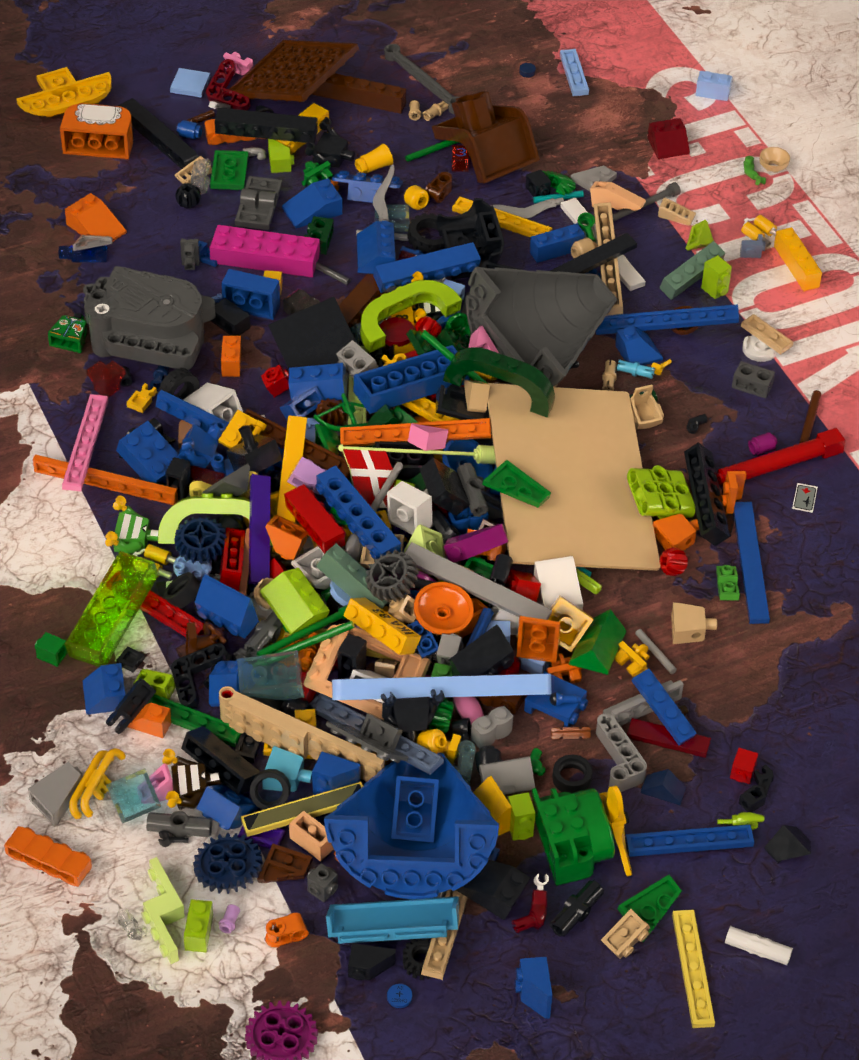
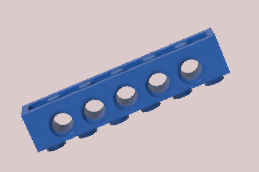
M336 465L316 475L317 484L315 487L320 495L323 494L328 505L331 508L333 507L337 511L338 517L348 524L351 533H355L358 536L361 545L368 548L373 559H379L380 553L386 555L387 550L391 553L394 550H397L399 553L401 552V542Z

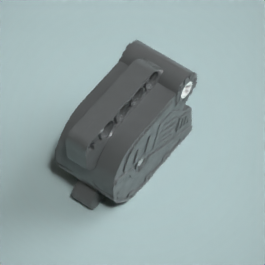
M120 266L113 268L110 277H100L96 280L84 305L85 320L90 329L92 351L99 357L116 356L176 369L186 368L188 370L194 366L204 343L203 323L214 319L216 315L214 299L200 295L196 286L189 281Z

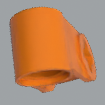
M291 913L287 916L270 920L266 924L267 933L265 941L267 945L275 948L305 939L309 933L301 914Z

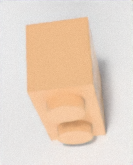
M305 811L301 812L289 823L290 839L320 862L334 850L332 844L328 842L325 826Z

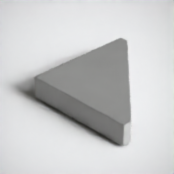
M81 235L73 244V251L112 244V237Z

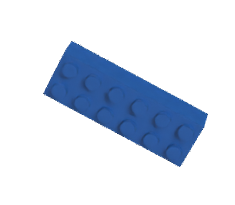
M453 345L446 347L454 355L458 352ZM434 350L355 374L353 392L369 414L377 412L385 404L391 408L436 394L441 385H444L445 388L451 385V383L443 381L444 373L450 360L438 350ZM466 375L464 380H469V376Z

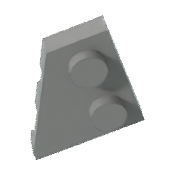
M604 165L571 175V179L576 184L590 191L595 181L612 182L617 177L615 171Z

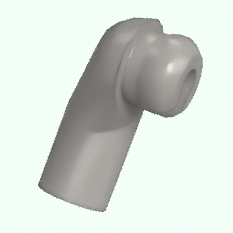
M243 148V151H248L249 156H257L258 160L266 158V151L263 148Z

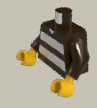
M165 749L162 759L163 764L170 765L173 763V766H171L173 791H169L165 797L168 800L167 805L173 808L177 804L179 810L184 808L195 809L207 786L221 785L219 772L208 774L205 764L196 763L179 756L175 757V752L172 749Z

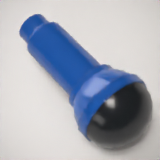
M554 692L550 695V703L554 706H559L563 703L581 702V696L563 695L559 692Z

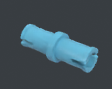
M618 361L620 364H617V371L630 373L635 377L639 375L650 379L653 378L654 367L640 365L639 362Z

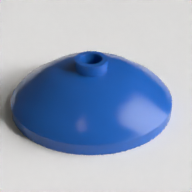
M473 439L451 440L446 443L443 451L473 452L480 444ZM442 455L443 464L456 472L458 467L465 463H471L476 475L483 477V480L493 472L492 464H478L473 456Z

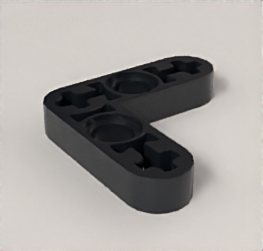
M213 644L178 658L172 663L171 670L178 698L182 705L192 709L198 706L199 695L193 674L211 668L220 661H225L228 658V651L223 644ZM204 658L201 664H195L197 659ZM180 667H182L184 674L180 673ZM186 680H189V681H190V683L188 684V686H186V687H181V684H182L184 681H186ZM186 694H190V696H191L189 702H188V696H187Z

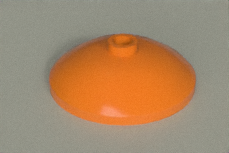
M431 583L418 592L414 601V614L417 621L423 628L434 634H457L470 624L473 617L474 607L470 596L461 587L452 583Z

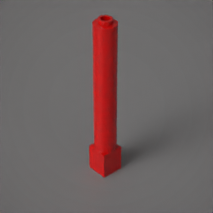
M837 428L818 433L815 439L721 468L717 473L718 482L723 486V483L726 481L727 471H746L745 480L819 456H822L824 459L843 453L846 440Z

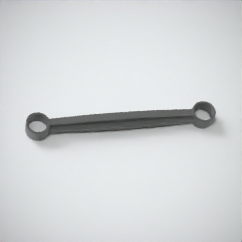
M388 44L384 47L386 60L396 61L422 85L446 102L449 112L454 114L451 103L456 102V99L459 98L458 96L453 97L432 77L400 53L399 45Z

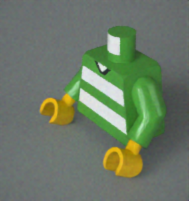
M118 496L113 503V508L118 511L122 510V512H119L115 532L109 531L106 534L105 544L109 547L113 545L114 552H123L129 555L146 549L148 541L158 542V530L150 529L149 519L135 512L130 506H125L126 499L123 496Z

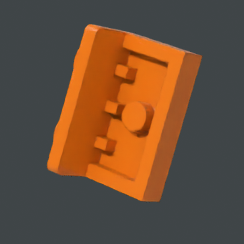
M727 471L726 481L723 483V495H721L726 514H733L736 500L742 499L746 471Z

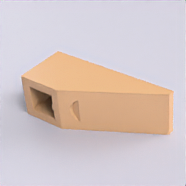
M595 181L590 188L592 207H594V204L611 202V208L615 210L624 208L636 211L641 209L646 203L645 199L613 182Z

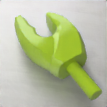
M743 812L732 815V819H717V825H751V829L755 830L758 828V822H764L765 818L760 814Z

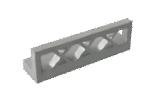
M670 680L661 684L674 702L682 698L684 684L681 680L674 683ZM640 693L604 709L602 714L609 713L613 715L619 725L622 726L631 722L632 718H640L653 712V710Z

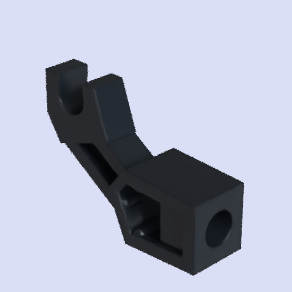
M766 764L762 766L764 774H760L757 770L754 771L753 777L757 785H753L740 795L739 804L747 812H753L765 805V800L774 778L773 771Z

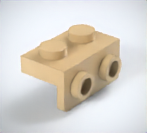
M630 909L601 941L619 959L623 956L626 958L633 952V946L638 941L642 942L649 935L650 932L648 930L650 926Z

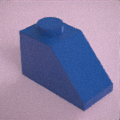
M317 386L292 398L279 408L288 421V415L305 417L315 410L324 398Z

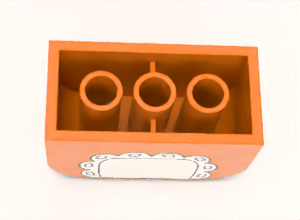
M79 103L68 107L60 126L63 154L129 159L133 146L131 113L124 107Z

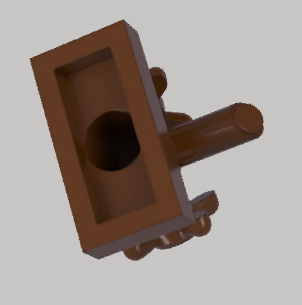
M206 621L203 625L204 635H197L195 622L187 623L186 655L216 643L225 644L226 639L223 637L225 629L214 628L209 621Z

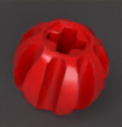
M424 316L416 322L415 331L423 332L426 330L429 334L437 337L441 333V325L431 317Z
M673 547L663 551L659 561L661 570L669 576H679L688 566L686 553L679 548Z

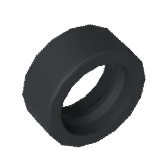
M184 573L168 585L164 592V598L173 606L183 608L196 598L201 582L193 573Z
M574 754L559 758L553 768V784L561 792L574 793L588 789L592 780L591 764L582 756ZM566 768H575L582 771L585 776L582 780L572 782L562 778L560 772Z
M266 769L258 773L250 785V796L257 807L265 810L285 804L290 795L291 786L284 773L276 769ZM274 778L281 783L283 790L278 800L267 802L259 796L258 786L262 780Z

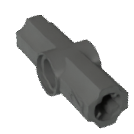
M465 463L458 467L457 472L469 500L471 513L474 516L480 517L488 511V506L482 492L484 487L482 485L483 481L477 477L472 464Z
M274 611L266 620L262 619L259 621L255 633L244 645V650L248 651L254 658L258 656L257 651L267 647L270 643H275L280 636L283 624Z
M175 811L172 814L150 812L147 816L146 829L153 832L166 830L168 833H172L174 837L184 838L187 835L210 837L213 821L212 818L187 816L183 811Z

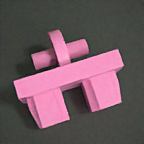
M226 52L223 55L225 60L231 59L235 63L236 71L234 75L244 76L253 67L252 59L247 57L245 60H242L237 52L232 54Z

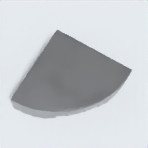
M210 101L209 103L210 108L231 109V105L219 101Z

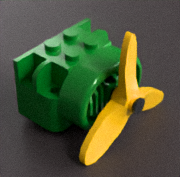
M611 786L608 788V792L600 794L594 788L574 793H557L556 788H551V795L540 798L536 788L532 789L535 825L556 886L591 877L594 873V863L614 857V838L620 852L626 876H632L624 833V824L629 823L627 811H624L622 795L618 786Z

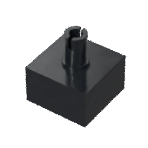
M245 425L238 429L243 442L226 450L233 471L248 463L250 471L259 473L283 460L276 440L258 434L253 436L250 425Z

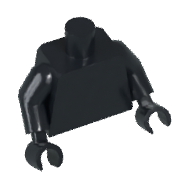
M325 117L319 126L320 129L327 130V132L323 133L317 145L310 142L306 146L305 154L308 156L313 155V163L317 162L321 165L328 161L331 164L330 167H340L344 160L353 161L355 152L348 150V141L343 139L334 128L330 127L332 122L330 118Z
M432 689L430 691L432 699L430 697L396 699L392 692H390L389 698L385 694H381V699L384 702L382 704V718L384 721L403 730L405 738L417 743L416 731L427 730V727L430 726L439 704L445 698L444 693L441 690L440 694L436 696L435 689Z

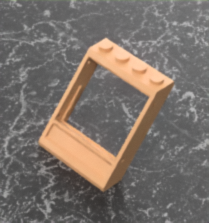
M342 624L332 625L327 630H330ZM355 627L322 641L303 685L332 698V682L327 679L338 657L337 651L348 634L367 640L366 648L399 661L400 663L393 678L425 677L431 661L426 657L422 659L417 653L399 655L369 633ZM372 699L338 700L384 720L382 718L383 703Z

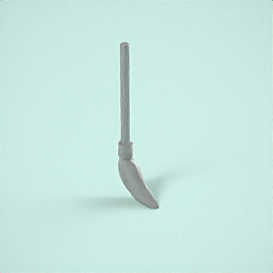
M401 462L396 463L370 507L375 512L403 468ZM354 533L347 539L345 552L359 563L362 545L358 536Z

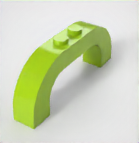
M419 280L399 286L394 291L384 293L373 300L363 311L360 328L362 343L369 353L384 347L386 335L379 327V322L417 303H430L436 306L445 317H448L461 310L462 299L452 288L437 281Z
M202 493V496L184 498L171 506L163 516L158 530V544H175L176 530L179 529L181 521L191 514H238L250 520V499L233 497L232 493H221V496H213V493Z

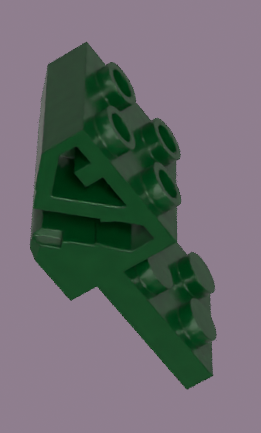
M444 328L437 337L433 336L445 347L453 345L457 351L469 348L470 336L460 334L456 330ZM410 329L406 333L418 355L437 350L420 336L422 331Z

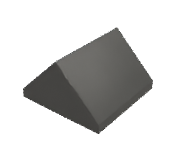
M247 463L224 477L202 493H213V496H221V493H232L233 497L242 495L248 490L249 464Z

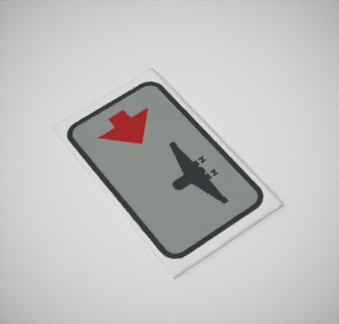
M797 483L792 509L813 513L818 487Z

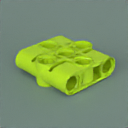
M659 465L654 466L652 469H629L627 480L640 515L657 516L659 519L677 514H682L685 518H692L694 516L695 504L681 471L665 470Z

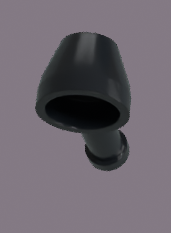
M462 718L452 722V733L461 736L458 754L468 755L471 722L470 718Z

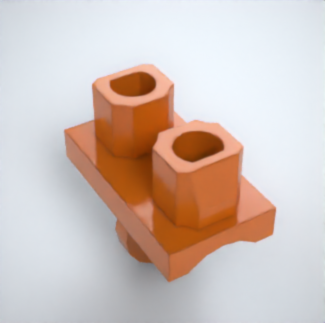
M558 653L556 663L551 662L552 667L547 668V673L562 680V676L568 675L572 684L582 680V668L569 665L571 658H564L562 653Z

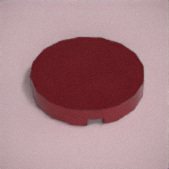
M392 317L384 320L379 326L386 335L385 344L400 347L410 343L406 333L410 329L414 330V326L407 319Z

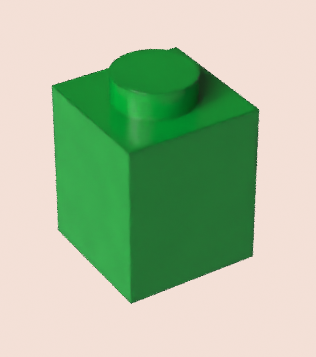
M45 632L35 643L37 658L56 667L68 654L66 640Z

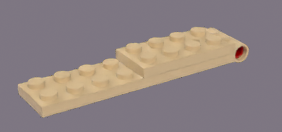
M225 686L219 691L220 718L224 723H229V727L235 729L238 733L243 734L245 732L246 735L251 736L258 742L262 741L272 748L276 746L300 755L304 760L307 755L318 760L323 751L361 764V779L365 782L385 767V760L378 758L376 754L365 751L352 743L243 695L230 686Z

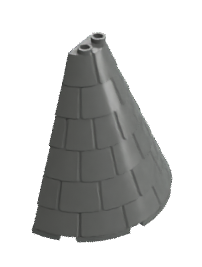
M477 266L474 268L468 282L471 288L470 294L466 296V312L471 335L480 326H483L500 354L534 366L549 379L552 386H555L566 376L579 354L603 322L605 316L616 303L617 298L597 274L542 270L527 271L496 267L495 269Z

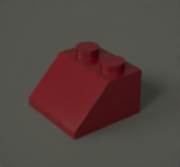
M681 118L649 123L647 139L658 159L690 154L687 131Z

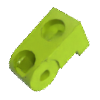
M142 669L133 683L134 685L139 678H142L156 690V695L166 699H170L176 688L173 675L148 669Z

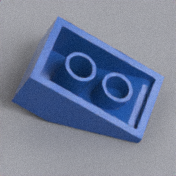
M328 178L310 184L282 205V209L295 229L311 223L313 216L332 218L343 214L342 198Z
M397 776L391 839L434 843L438 779Z

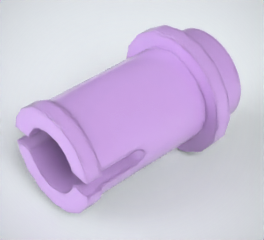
M232 904L227 906L223 919L219 921V929L224 933H231L235 930V922L240 913V908Z

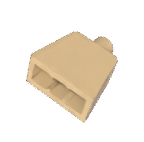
M673 602L671 612L673 644L703 641L706 630L717 629V619L705 618L704 607Z

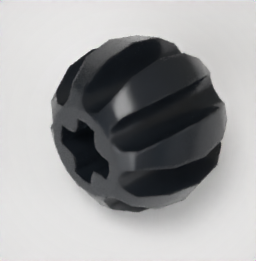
M184 183L176 190V201L181 207L186 209L194 208L200 202L201 194L196 185Z

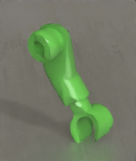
M746 156L743 162L744 173L751 179L756 180L755 185L765 184L766 178L759 176L754 170V157Z

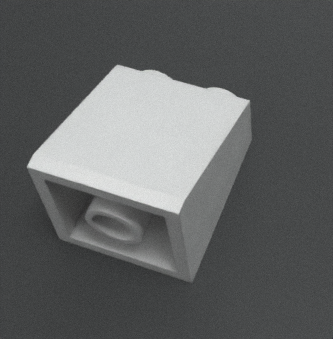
M211 383L204 384L183 399L227 422L231 421L237 410L243 412L234 389Z
M573 556L536 561L534 576L541 583L537 602L551 609L560 595L583 610V600Z

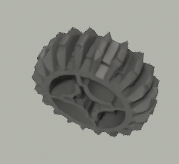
M387 550L386 555L380 553V558H374L375 563L369 564L370 570L366 571L367 577L365 578L367 588L379 600H385L389 603L392 599L396 602L398 597L404 599L405 593L410 594V588H415L414 582L418 581L417 575L419 574L417 565L411 556L406 555L405 552L401 551L399 553L397 550H394L391 553Z

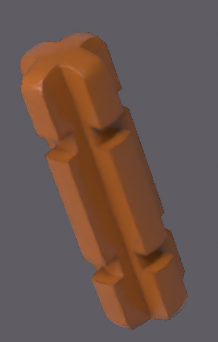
M582 726V729H579V727H562V729L560 727H552L551 738L579 739V737H582V739H588L591 737V729L589 726Z

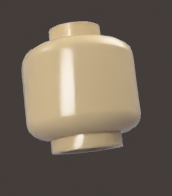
M590 238L575 241L571 248V255L573 258H576L597 248V244Z

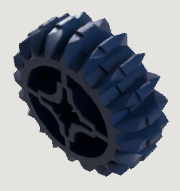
M192 516L191 521L185 520L184 525L180 524L179 529L176 530L174 538L175 548L179 552L180 557H184L186 562L191 560L194 564L196 561H199L201 565L203 561L210 563V559L217 560V556H222L225 539L227 538L225 535L226 531L222 528L221 523H217L216 519L210 521L208 516L205 519H202L201 516L195 519Z

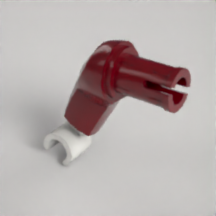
M539 873L534 877L537 890L533 889L529 915L512 920V925H515L513 929L516 933L532 927L539 929L544 925L547 912V891L543 890V887L549 880L547 874L544 876V883L538 880Z

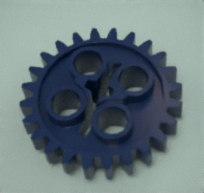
M227 833L226 837L222 838L219 834L218 840L211 837L210 844L204 842V849H197L198 854L194 855L195 862H193L195 877H197L199 883L203 884V888L209 886L211 892L216 888L218 894L223 889H226L227 894L230 893L231 889L238 892V887L240 886L246 889L245 883L253 884L252 877L258 878V872L262 871L261 865L263 860L261 850L258 848L257 843L253 844L252 838L246 840V835L238 838V833H235L233 837H230V834Z

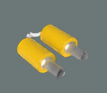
M763 215L744 219L745 223L741 232L751 240H757L758 234H762V241H765L766 247H769L771 242L765 238V234L776 236L777 226Z
M148 544L146 549L133 554L136 571L154 578L159 576L167 579L172 578L173 573L163 570L162 565L158 564L167 565L168 562L174 564L176 558L171 556L170 551ZM144 552V557H145V558H142V557H139V558H138L137 555H140V554H142V553Z

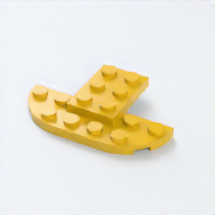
M67 67L36 76L37 82L43 91L16 99L18 106L25 112L38 116L53 117L54 115L65 113L66 109L74 104L100 103L111 91V75L109 72L76 81Z

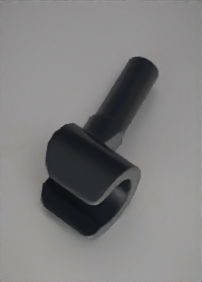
M166 830L159 832V836L162 839H158L162 847H168L174 842L188 843L189 838L170 837Z

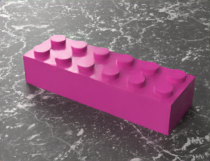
M217 225L210 245V260H217L219 265L262 271H280L284 274L312 278L316 269V262H318L320 256V239L225 225Z

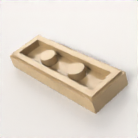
M755 314L741 323L742 328L780 355L793 346L792 340Z

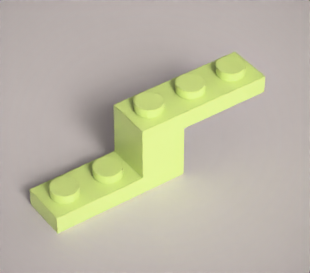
M155 857L149 860L150 869L147 871L151 881H155L158 885L156 889L159 896L143 902L144 912H141L145 924H150V932L154 941H159V949L164 958L167 957L170 964L179 961L178 949L166 925L185 917L184 905L158 858Z

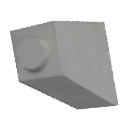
M67 762L28 788L30 802L54 827L59 824L69 808L70 798L83 777L78 767H73Z

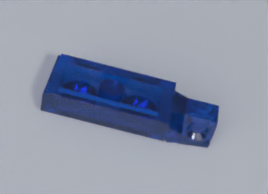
M72 245L59 246V259H69L72 262H107L108 245L73 251Z

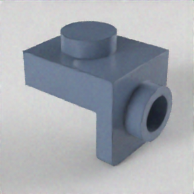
M758 234L757 240H742L740 258H761L762 251H765L766 246L765 241H762V234Z

